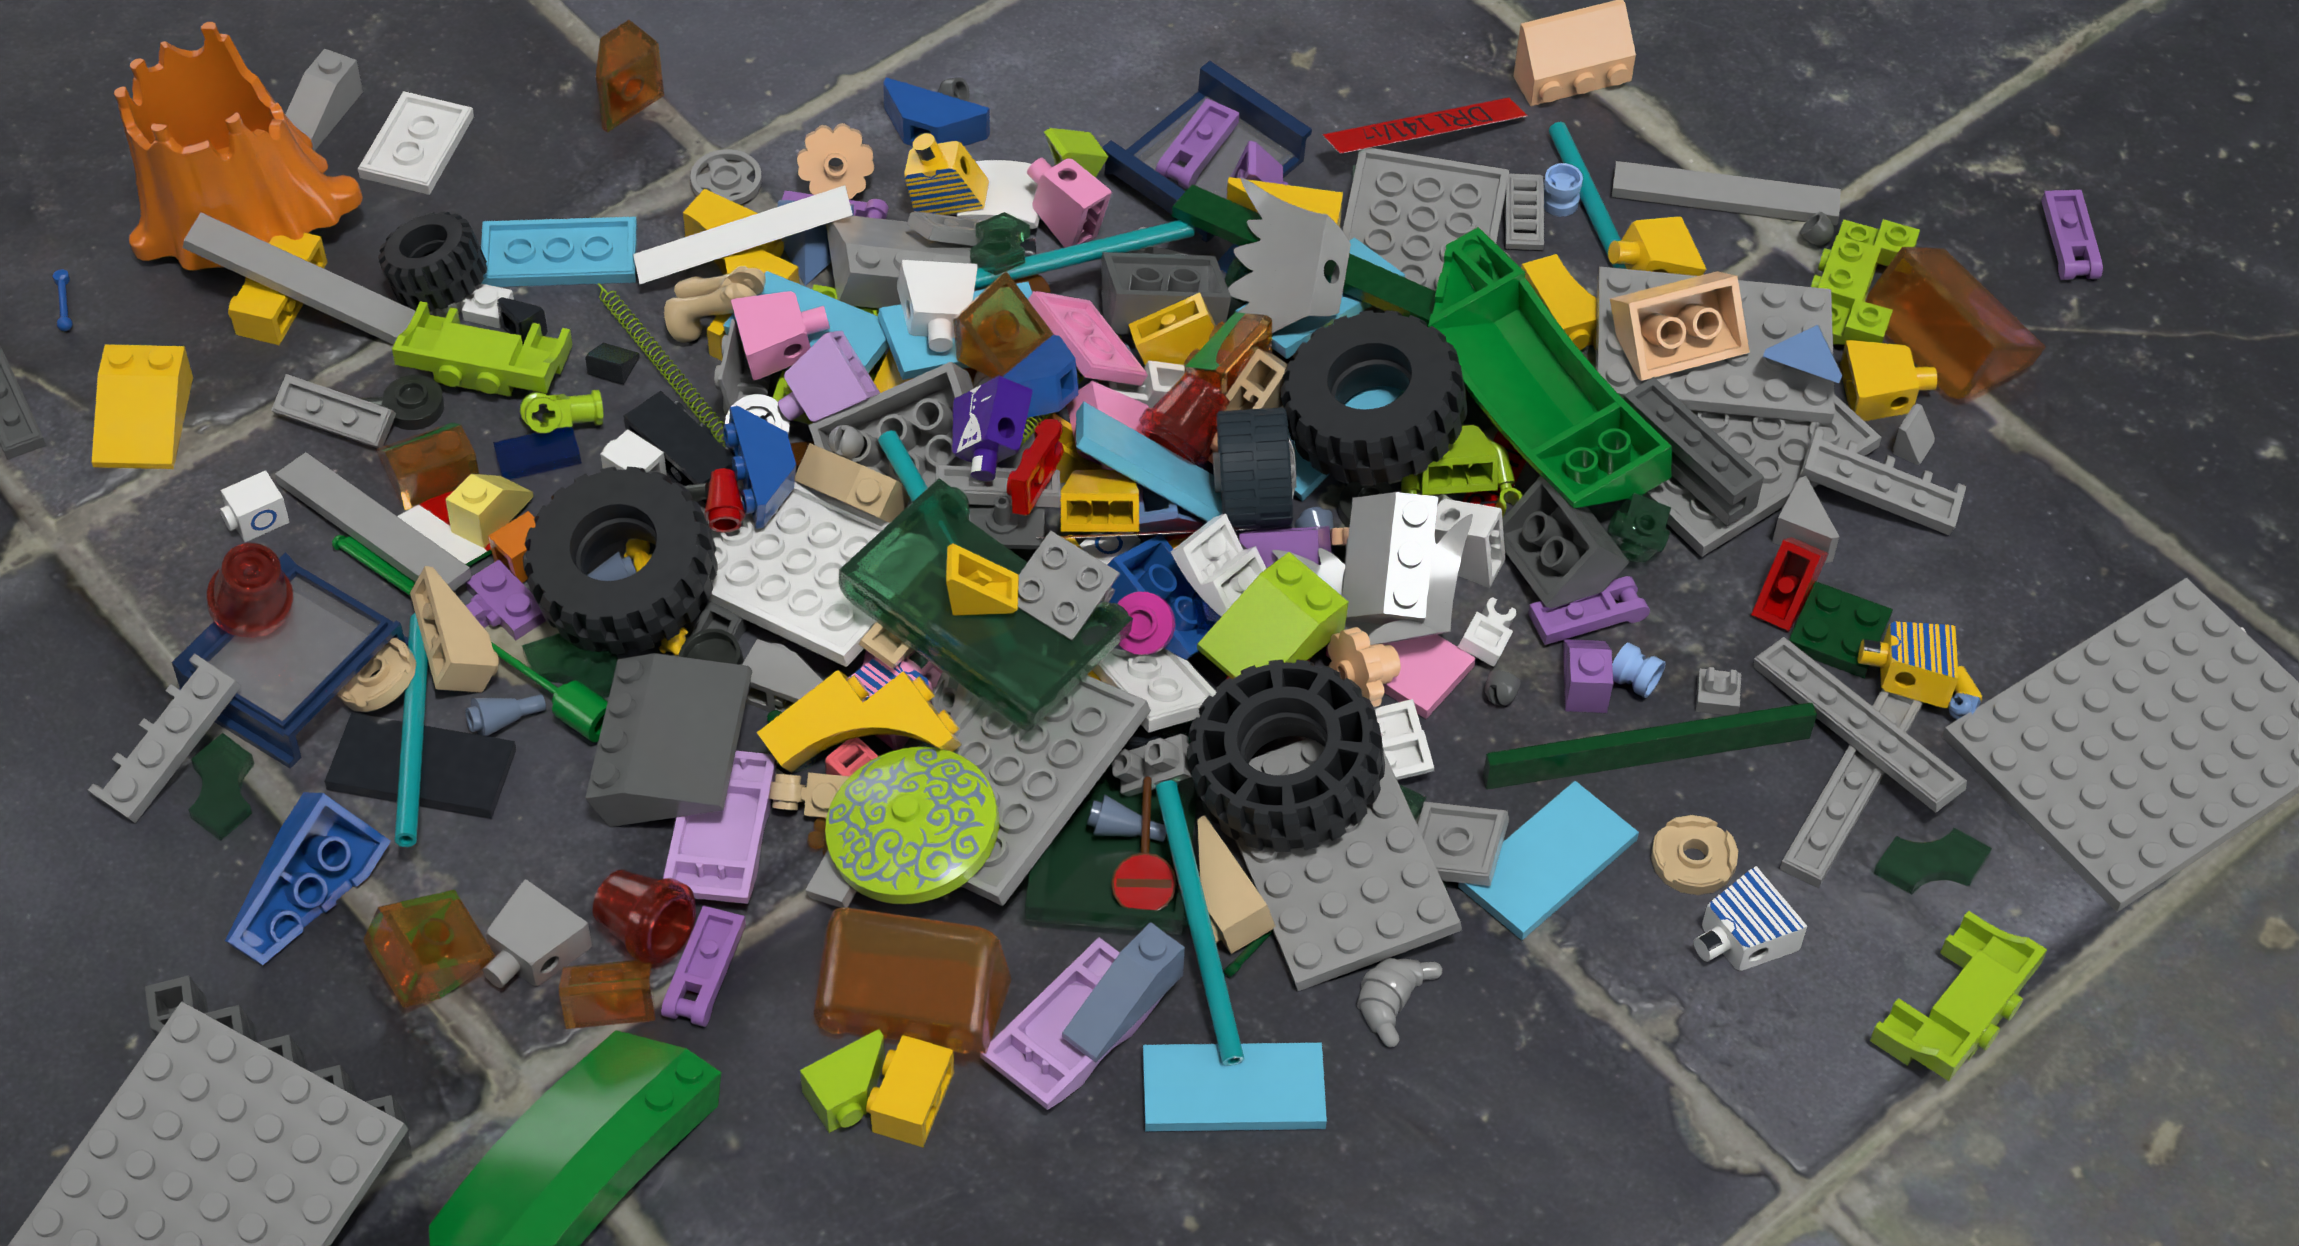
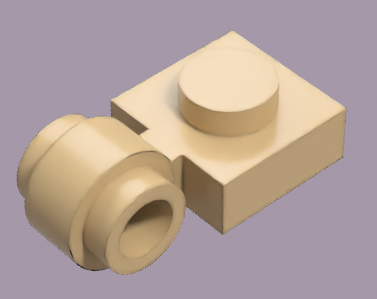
M808 772L807 787H805V785L800 784L801 776L775 774V782H771L769 799H773L772 808L798 810V803L805 800L804 815L827 818L832 800L842 784L850 776Z

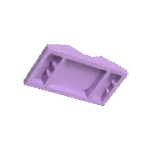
M736 751L724 810L676 818L661 886L662 895L749 903L758 874L764 829L771 809L772 799H769L771 782L775 781L777 760L773 754Z
M1099 937L980 1052V1058L1048 1110L1080 1088L1099 1062L1114 1047L1132 1037L1161 998L1096 1063L1062 1037V1032L1120 954Z

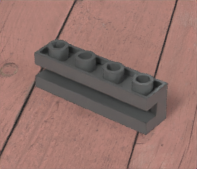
M1652 377L1624 395L1623 399L1672 446L1671 475L1723 523L1728 526L1757 507L1764 476L1655 377Z

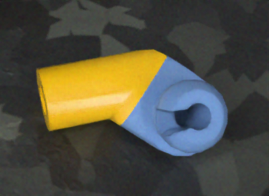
M1963 666L1958 667L1959 679L1954 690L1956 694L1949 703L1950 715L1955 719H1959L1970 712L1973 715L1982 701L1981 692Z

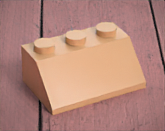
M1614 0L1521 23L1513 77L1530 106L1585 94L1632 80L1636 53L1624 0Z
M1716 271L1610 298L1616 337L1638 380L1643 381L1652 377L1750 353L1738 277L1736 275Z

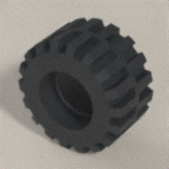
M444 211L435 214V212L426 213L424 216H417L412 218L411 221L401 224L395 232L387 236V242L381 245V254L378 255L380 266L397 300H399L400 304L415 311L420 301L428 303L429 311L437 308L441 310L453 303L457 304L466 295H471L476 290L475 286L482 283L484 280L483 275L487 273L486 258L469 222L459 214L450 215V212Z

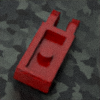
M1049 418L1038 423V426L1034 429L1035 440L1030 448L1024 450L1021 463L1016 471H1011L1009 474L1007 494L1012 496V513L1029 515L1055 473L1056 467L1064 453L1063 445L1058 441L1063 432V427L1059 420Z

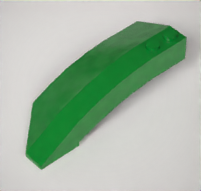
M1479 227L1446 244L1443 269L1439 276L1435 293V305L1430 316L1428 328L1433 326L1446 336V341L1453 345L1458 354L1465 388L1521 456L1573 508L1639 497L1670 479L1672 446L1593 367L1527 281L1525 271Z
M615 1030L549 1088L491 1147L430 1223L429 1246H580L626 1193L662 1157L718 1107L721 1071L687 1048Z

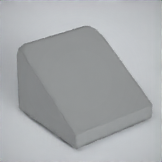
M1917 403L1913 405L1898 429L1892 450L1894 455L1916 465L1922 463L1935 440L1922 405Z

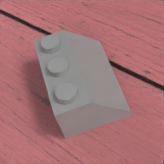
M1393 492L1353 498L1342 596L1349 601L1346 621L1384 625L1397 620H1411L1424 624L1438 497Z

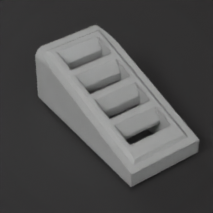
M1508 175L1504 198L1505 249L1543 250L1544 179L1542 175ZM1516 204H1534V205H1516ZM1514 218H1533V219H1514ZM1514 230L1535 231V233H1514Z

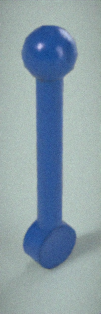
M60 269L53 273V279L55 284L58 285L60 318L57 320V327L61 331H68L73 325L72 320L68 317L66 284L69 283L70 277L66 270Z

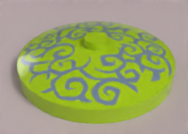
M904 748L886 753L867 762L842 784L828 810L825 826L826 843L837 871L856 891L869 898L886 903H920L939 898L954 891L980 870L989 858L997 840L1000 819L999 809L989 781L981 770L968 759L952 751L941 750L940 748Z

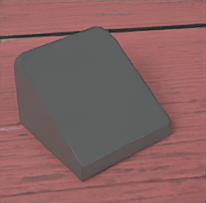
M708 600L691 636L705 629H722L731 633L738 641L751 622Z

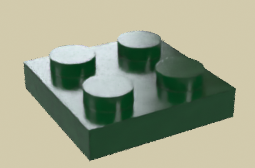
M1815 581L1789 641L1813 660L1865 679L1870 665L1858 663L1861 641L1867 639L1881 642L1893 609Z

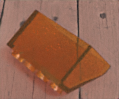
M1902 247L1871 289L1866 299L1867 303L1893 310L1888 329L1885 333L1896 344L1909 347L1913 361L1919 367H1935L1937 371V385L1949 397L1954 399L1972 398L2034 364L2046 348L1944 248Z
M837 908L832 912L826 927L814 1017L819 1028L833 1034L848 1032L866 1036L879 1029L884 1036V1040L886 1038L900 1040L902 1035L950 1048L958 1053H969L972 1051L987 1054L1012 978L999 939L992 932L984 928L852 908Z

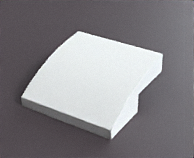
M1006 160L975 161L989 180L984 209L958 212L957 217L999 222L1010 231L1037 228L1040 216L1034 210L1032 203L1038 185L1027 174L1031 164Z
M1226 514L1213 517L1171 551L1177 565L1194 590L1221 617L1256 577L1267 569L1256 546L1243 550Z
M1411 699L1374 708L1377 722L1380 725L1383 749L1396 779L1399 780L1433 772L1432 757L1424 730L1421 729L1414 700Z

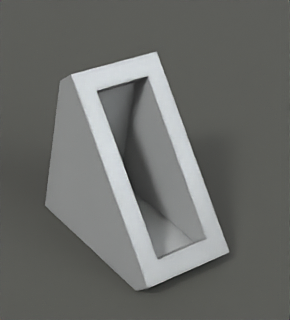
M1807 476L1800 477L1778 517L1772 543L1781 546L1783 539L1792 537L1829 553L1825 563L1833 562L1839 535Z

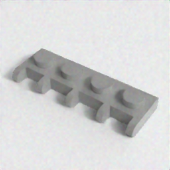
M1815 428L1802 466L1801 477L1807 476L1808 480L1944 534H1951L1956 526L1966 490L1965 485L1958 483L1953 491L1930 483L1933 475L1930 471L1924 470L1920 478L1893 468L1895 458L1887 455L1884 462L1880 463L1857 454L1858 443L1850 440L1845 449L1822 440L1824 429Z
M193 654L189 661L197 669L182 689L179 690L170 684L165 690L174 699L157 721L152 724L144 718L140 722L139 726L147 731V733L129 757L125 758L121 754L116 753L112 758L121 767L104 789L96 784H92L88 789L91 794L134 823L142 816L242 687L236 680L196 654Z

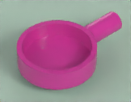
M1134 592L1125 596L1116 604L1111 615L1110 624L1080 632L1084 648L1115 640L1119 646L1130 653L1151 655L1161 651L1172 639L1175 631V617L1170 605L1160 596L1149 592Z

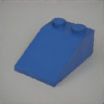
M1159 534L1118 555L1107 564L1120 572V575L1111 586L1115 589L1111 600L1106 604L1102 601L1099 604L1111 616L1116 604L1131 593L1142 591L1160 596L1170 605L1175 617L1173 637L1164 648L1187 660L1200 652L1197 649V644L1221 616L1194 590L1172 556V546L1162 534Z

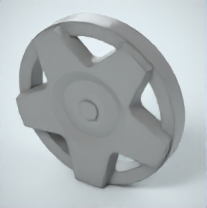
M723 149L702 156L692 167L690 180L692 190L696 196L705 188L740 205L753 200L758 195L762 184V175L758 162L752 156L738 150ZM726 160H736L740 162L732 164L728 163ZM708 165L710 171L699 175L701 170ZM753 174H755V179H754V182L752 183V182H751L750 180H748V179H749Z

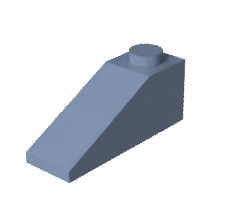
M1150 922L1120 952L1062 1032V1037L1096 1063L1183 976L1185 947Z

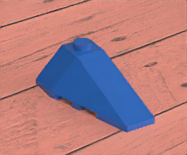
M304 792L280 828L225 942L259 965H264L303 932V928L322 912L326 913L337 904L336 901L352 887H357L365 881L391 840L324 793Z

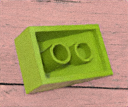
M1288 552L1256 577L1199 641L1197 649L1231 679L1241 675L1240 671L1255 665L1257 668L1269 665L1268 661L1284 660V663H1296V660L1306 661L1330 643L1333 634L1345 630L1349 601L1292 553Z

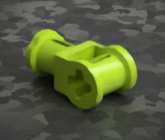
M592 390L589 395L566 396L565 394L546 395L534 392L527 395L521 402L520 415L532 430L538 433H548L556 428L572 427L573 423L594 422L595 426L602 425L603 404L599 390ZM540 404L549 410V413L542 415V421H539L532 415L533 412L539 410Z

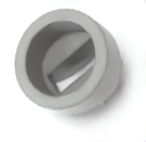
M841 425L831 431L828 443L833 453L846 459H852L862 451L864 438L861 432L854 427ZM842 434H843L842 444H841L842 450H839V445H840V441H841V436H842Z

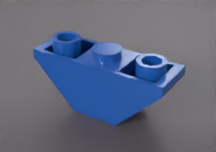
M885 78L883 82L884 109L904 144L913 146V141L925 133L932 134L937 144L958 141L963 146L986 140L989 137L990 109L988 107L905 82Z
M1052 335L1003 376L1006 379L1032 389L1027 418L1059 412L1079 395L1076 359L1058 335Z
M740 406L730 407L729 423L723 424L725 444L727 448L733 447L735 457H732V467L735 472L736 481L742 480L745 488L741 491L745 514H752L756 529L764 528L794 489L796 461L786 431Z

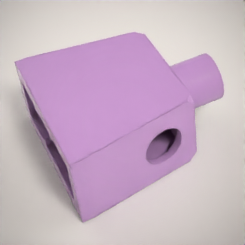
M834 331L824 334L785 372L784 378L792 392L780 399L778 406L783 415L790 421H793L805 412L809 420L814 423L863 402L880 392L843 331Z

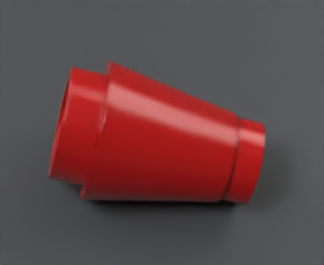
M726 468L716 469L711 472L704 513L709 528L716 532L735 531L741 527V521L745 518L735 472Z

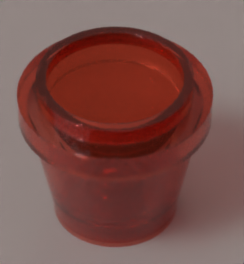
M1185 372L1152 408L1144 410L1139 418L1140 423L1143 425L1141 431L1147 438L1193 464L1197 462L1206 463L1213 453L1211 445L1217 433V413L1219 411H1226L1230 400L1207 381L1194 374Z
M244 543L232 548L225 555L220 569L212 576L207 588V608L210 616L224 631L239 637L254 638L268 635L279 629L287 621L292 611L293 589L290 580L282 571L277 555L270 548L262 544Z
M621 869L611 873L600 885L593 902V916L598 923L602 924L626 945L628 953L633 958L645 964L654 965L676 954L687 941L696 917L695 897L688 885L674 878L660 880Z

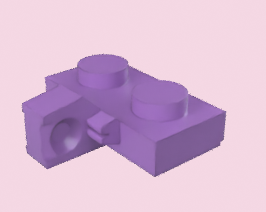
M500 560L492 563L466 581L467 591L473 596L470 600L471 602L466 607L484 628L490 624L493 627L500 624L516 641L546 622L533 594Z

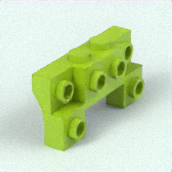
M1843 219L1832 249L1824 248L1818 267V270L1823 271L1822 276L1815 275L1811 287L1831 289L1833 344L1845 345L1846 340L1883 343L1893 310L1865 302L1876 266L1879 263L1907 271L1912 253L1917 244L1920 229L1884 219L1880 229Z
M420 301L408 327L398 335L393 345L392 353L395 365L431 371L437 383L450 387L458 386L479 390L487 394L495 393L511 396L514 387L547 393L555 373L561 374L573 344L570 329L562 328L557 339L542 336L540 324L532 323L522 345L521 335L460 324L458 309L450 307L446 318L430 315L428 303Z
M1968 910L1963 917L1959 929L1953 936L1951 934L1948 935L1940 954L1964 969L1933 1006L1929 1017L1898 998L1893 1004L1890 1015L1883 1023L1879 1021L1874 1027L1870 1041L1907 1066L1914 1058L1936 1074L1950 1081L1966 1059L1970 1060L1979 1047L1986 1051L1991 1046L2000 1031V1028L1997 1026L2000 1020L2004 1017L2010 1021L2023 1002V998L2018 994L2042 964L2047 949L2029 937H2021L2002 931Z

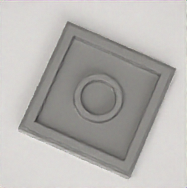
M1424 802L1417 826L1442 881L1491 886L1509 823L1508 811Z

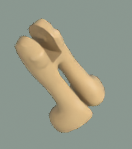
M739 266L732 273L706 279L694 276L679 281L674 289L678 298L667 300L664 307L667 330L675 340L681 343L698 339L702 332L701 318L734 313L731 300L757 296L762 293L766 283L765 274L757 268Z

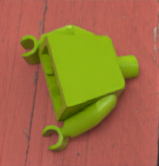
M1474 425L1462 426V431L1455 443L1448 445L1449 451L1437 463L1433 461L1424 472L1416 476L1411 474L1403 477L1401 481V492L1410 494L1421 492L1422 495L1498 490V487H1500L1501 493L1495 507L1502 509V517H1504L1506 512V502L1514 506L1523 496L1519 490L1512 488L1511 484L1515 483L1509 455L1505 447L1487 438L1481 429Z

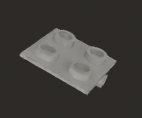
M736 319L731 320L729 333L722 338L723 359L721 365H717L715 369V386L722 391L725 415H727L730 407L736 401L745 396L753 394L767 396L772 375L770 374L753 381Z
M1050 530L1019 574L1018 608L1073 641L1101 601L1106 604L1111 600L1115 589L1111 586L1120 575V572Z

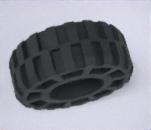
M1373 310L1360 312V315L1349 318L1346 315L1335 319L1333 324L1326 328L1322 326L1310 336L1311 339L1307 343L1303 342L1293 354L1294 361L1290 360L1283 375L1284 384L1281 387V399L1287 413L1290 437L1294 441L1300 456L1306 461L1311 462V467L1326 476L1330 473L1338 481L1348 484L1351 481L1360 482L1362 486H1376V483L1380 482L1397 483L1402 481L1403 477L1411 474L1416 476L1424 472L1433 461L1437 463L1449 451L1448 445H1453L1462 431L1461 424L1466 419L1467 403L1458 354L1453 345L1446 341L1445 335L1433 326L1428 328L1426 322L1410 315L1408 318L1402 316L1399 312L1387 310L1385 313H1374ZM1389 386L1405 391L1395 401L1379 408L1356 409L1344 405L1356 393L1372 387Z
M627 466L626 470H617L616 467L600 469V473L590 476L586 473L575 478V483L567 488L561 487L551 496L552 501L547 507L545 505L541 507L534 518L535 528L531 527L525 539L524 544L527 551L523 556L524 571L528 577L527 583L544 618L551 627L558 629L564 639L576 644L581 641L584 649L594 652H602V649L610 650L611 654L628 653V650L637 648L643 651L655 647L654 643L665 638L668 641L680 633L679 629L684 624H691L700 614L699 606L701 603H706L709 600L713 591L711 580H714L717 576L716 546L698 502L693 501L691 493L682 484H672L669 476L657 471H652L649 474L645 472L644 468ZM639 539L656 545L654 553L647 564L627 578L615 581H602L586 575L589 565L595 556L615 542Z
M1284 660L1268 661L1269 665L1257 668L1253 665L1241 670V675L1234 679L1229 677L1216 688L1217 693L1213 697L1209 695L1198 709L1200 718L1196 717L1190 727L1189 738L1191 743L1187 747L1188 761L1197 797L1202 801L1204 812L1211 822L1220 824L1221 831L1235 840L1241 837L1244 839L1246 846L1263 850L1264 846L1273 848L1274 852H1291V849L1304 847V850L1319 847L1320 842L1328 839L1333 841L1346 833L1345 828L1351 823L1355 826L1367 814L1366 805H1371L1376 801L1381 790L1380 780L1385 774L1384 749L1380 725L1377 722L1376 712L1371 701L1362 696V690L1355 682L1348 678L1342 680L1340 672L1324 665L1322 668L1314 666L1313 662L1296 660V663H1284ZM1281 737H1306L1317 741L1325 747L1320 757L1313 764L1293 774H1266L1249 765L1252 756L1266 743Z

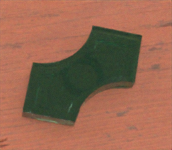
M1003 212L975 225L976 237L981 241L971 248L970 263L977 264L979 268L994 276L1025 263V250L1019 244L1030 237L1029 224Z
M560 633L522 645L523 654L529 668L549 682L568 684L571 681L577 680L601 697H609L618 661L617 655L611 654L610 650L592 652L580 649L564 639Z
M224 733L220 734L191 759L195 771L202 778V789L196 802L188 809L191 818L220 841L252 814L250 804L241 795V789L245 776L255 764L252 754Z
M1953 828L1945 837L1931 842H1912L1896 836L1876 864L1874 874L1910 894H1913L1924 884L1940 880L1954 881L1970 886L1989 858L1992 848L1956 828Z

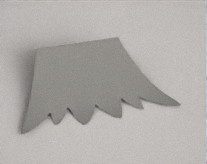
M1242 177V184L1256 210L1262 217V220H1248L1247 224L1251 231L1261 240L1234 249V253L1240 262L1253 272L1234 282L1228 290L1230 296L1247 301L1249 304L1237 312L1246 313L1237 323L1243 325L1223 343L1225 349L1218 351L1216 358L1252 344L1307 316L1320 317L1338 314L1351 246L1344 232L1327 214L1308 211L1289 204ZM1328 260L1336 262L1331 283L1324 276V266Z
M1473 514L1457 522L1442 537L1438 544L1435 543L1434 537L1424 624L1411 620H1397L1384 625L1346 621L1345 630L1358 627L1361 631L1368 634L1370 645L1387 644L1451 632V615L1458 570ZM1347 539V543H1346V554H1347L1348 539ZM1319 548L1318 553L1321 565H1318L1307 558L1292 553L1342 595L1345 564L1334 554ZM1272 550L1278 559L1288 553L1282 550Z

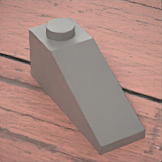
M324 49L304 72L285 115L311 139L314 151L363 93L357 60Z
M757 639L742 664L749 666L752 670L746 704L768 712L778 710L783 713L823 682L796 652L790 651L779 643L771 644Z

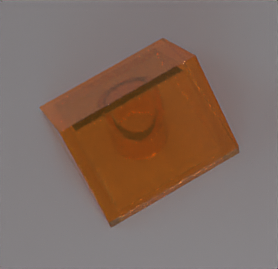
M1007 271L1002 273L953 319L957 360L991 378L1003 377L1054 335Z
M652 958L563 967L559 984V996L566 1029L656 1021Z

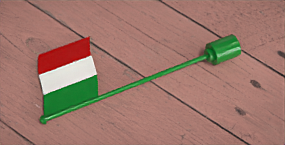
M453 491L428 499L397 516L467 566L492 554L490 543L485 548H482L451 532L446 498ZM337 535L333 538L332 546L335 550H344L411 596L410 592L416 583L353 537L346 538L343 535ZM491 642L493 650L497 653L498 657L553 694L552 713L555 717L590 741L599 742L608 703L606 699L577 680L563 684L558 688Z

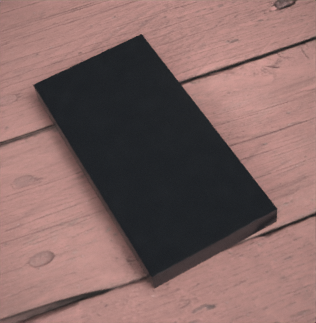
M351 713L324 781L326 789L397 802L403 722ZM424 725L419 806L492 819L516 752L515 741Z

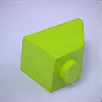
M879 1029L800 1070L802 1093L828 1133L840 1127L846 1128L856 1124L867 1113L866 1105L870 1092L874 1086H877L885 1060L884 1036Z

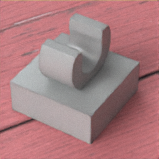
M1709 667L1708 669L1700 668L1697 677L1696 712L1721 715L1738 714L1741 673H1738L1736 670H1731L1730 672L1714 670V667Z

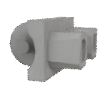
M1179 734L1167 739L1158 738L1149 741L1147 745L1139 748L1121 750L1112 761L1113 775L1120 779L1121 794L1130 797L1143 793V779L1146 776L1152 779V789H1155L1157 784L1168 780L1175 781L1178 786L1179 781L1192 777L1187 759L1189 737Z

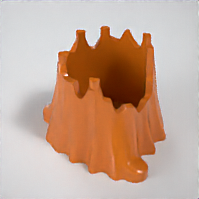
M206 22L201 26L205 40L204 46L198 50L180 49L164 41L160 43L159 63L155 66L147 68L144 59L133 60L130 63L134 75L132 86L133 99L130 98L126 87H119L114 91L135 168L141 209L139 224L129 237L131 249L136 258L143 261L166 256L176 257L180 265L187 270L223 267L182 248L185 237L200 213H204L269 243L271 238L282 235L291 240H299L304 236V233H309L317 228L334 226L339 222L343 214L356 209L363 199L360 186L353 177L346 175L332 177L323 174L328 169L326 159L312 149L311 139L285 115L282 107L278 102H275L259 77L246 67L230 36L220 34L214 22Z

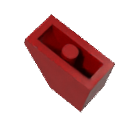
M1792 537L1783 539L1751 615L1790 631L1802 611L1815 581L1818 580L1829 553Z

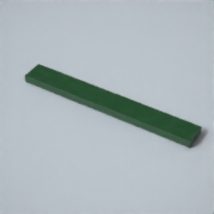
M1192 184L1172 206L1173 217L1238 246L1261 240L1251 231L1247 224L1248 220H1262L1259 213ZM1349 253L1343 287L1344 293L1384 311H1396L1408 318L1410 315L1425 321L1428 327L1435 305L1436 291ZM1328 260L1324 266V276L1329 283H1331L1336 262L1333 260Z
M1803 703L1490 752L1486 754L1483 781L1486 790L1810 739L1817 713L1813 703Z

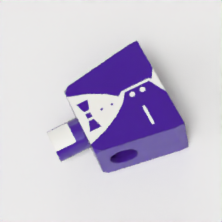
M997 376L954 399L952 452L956 457L972 463L970 474L972 478L979 481L994 480L997 463L1017 454L1021 447L1032 389L1002 376Z

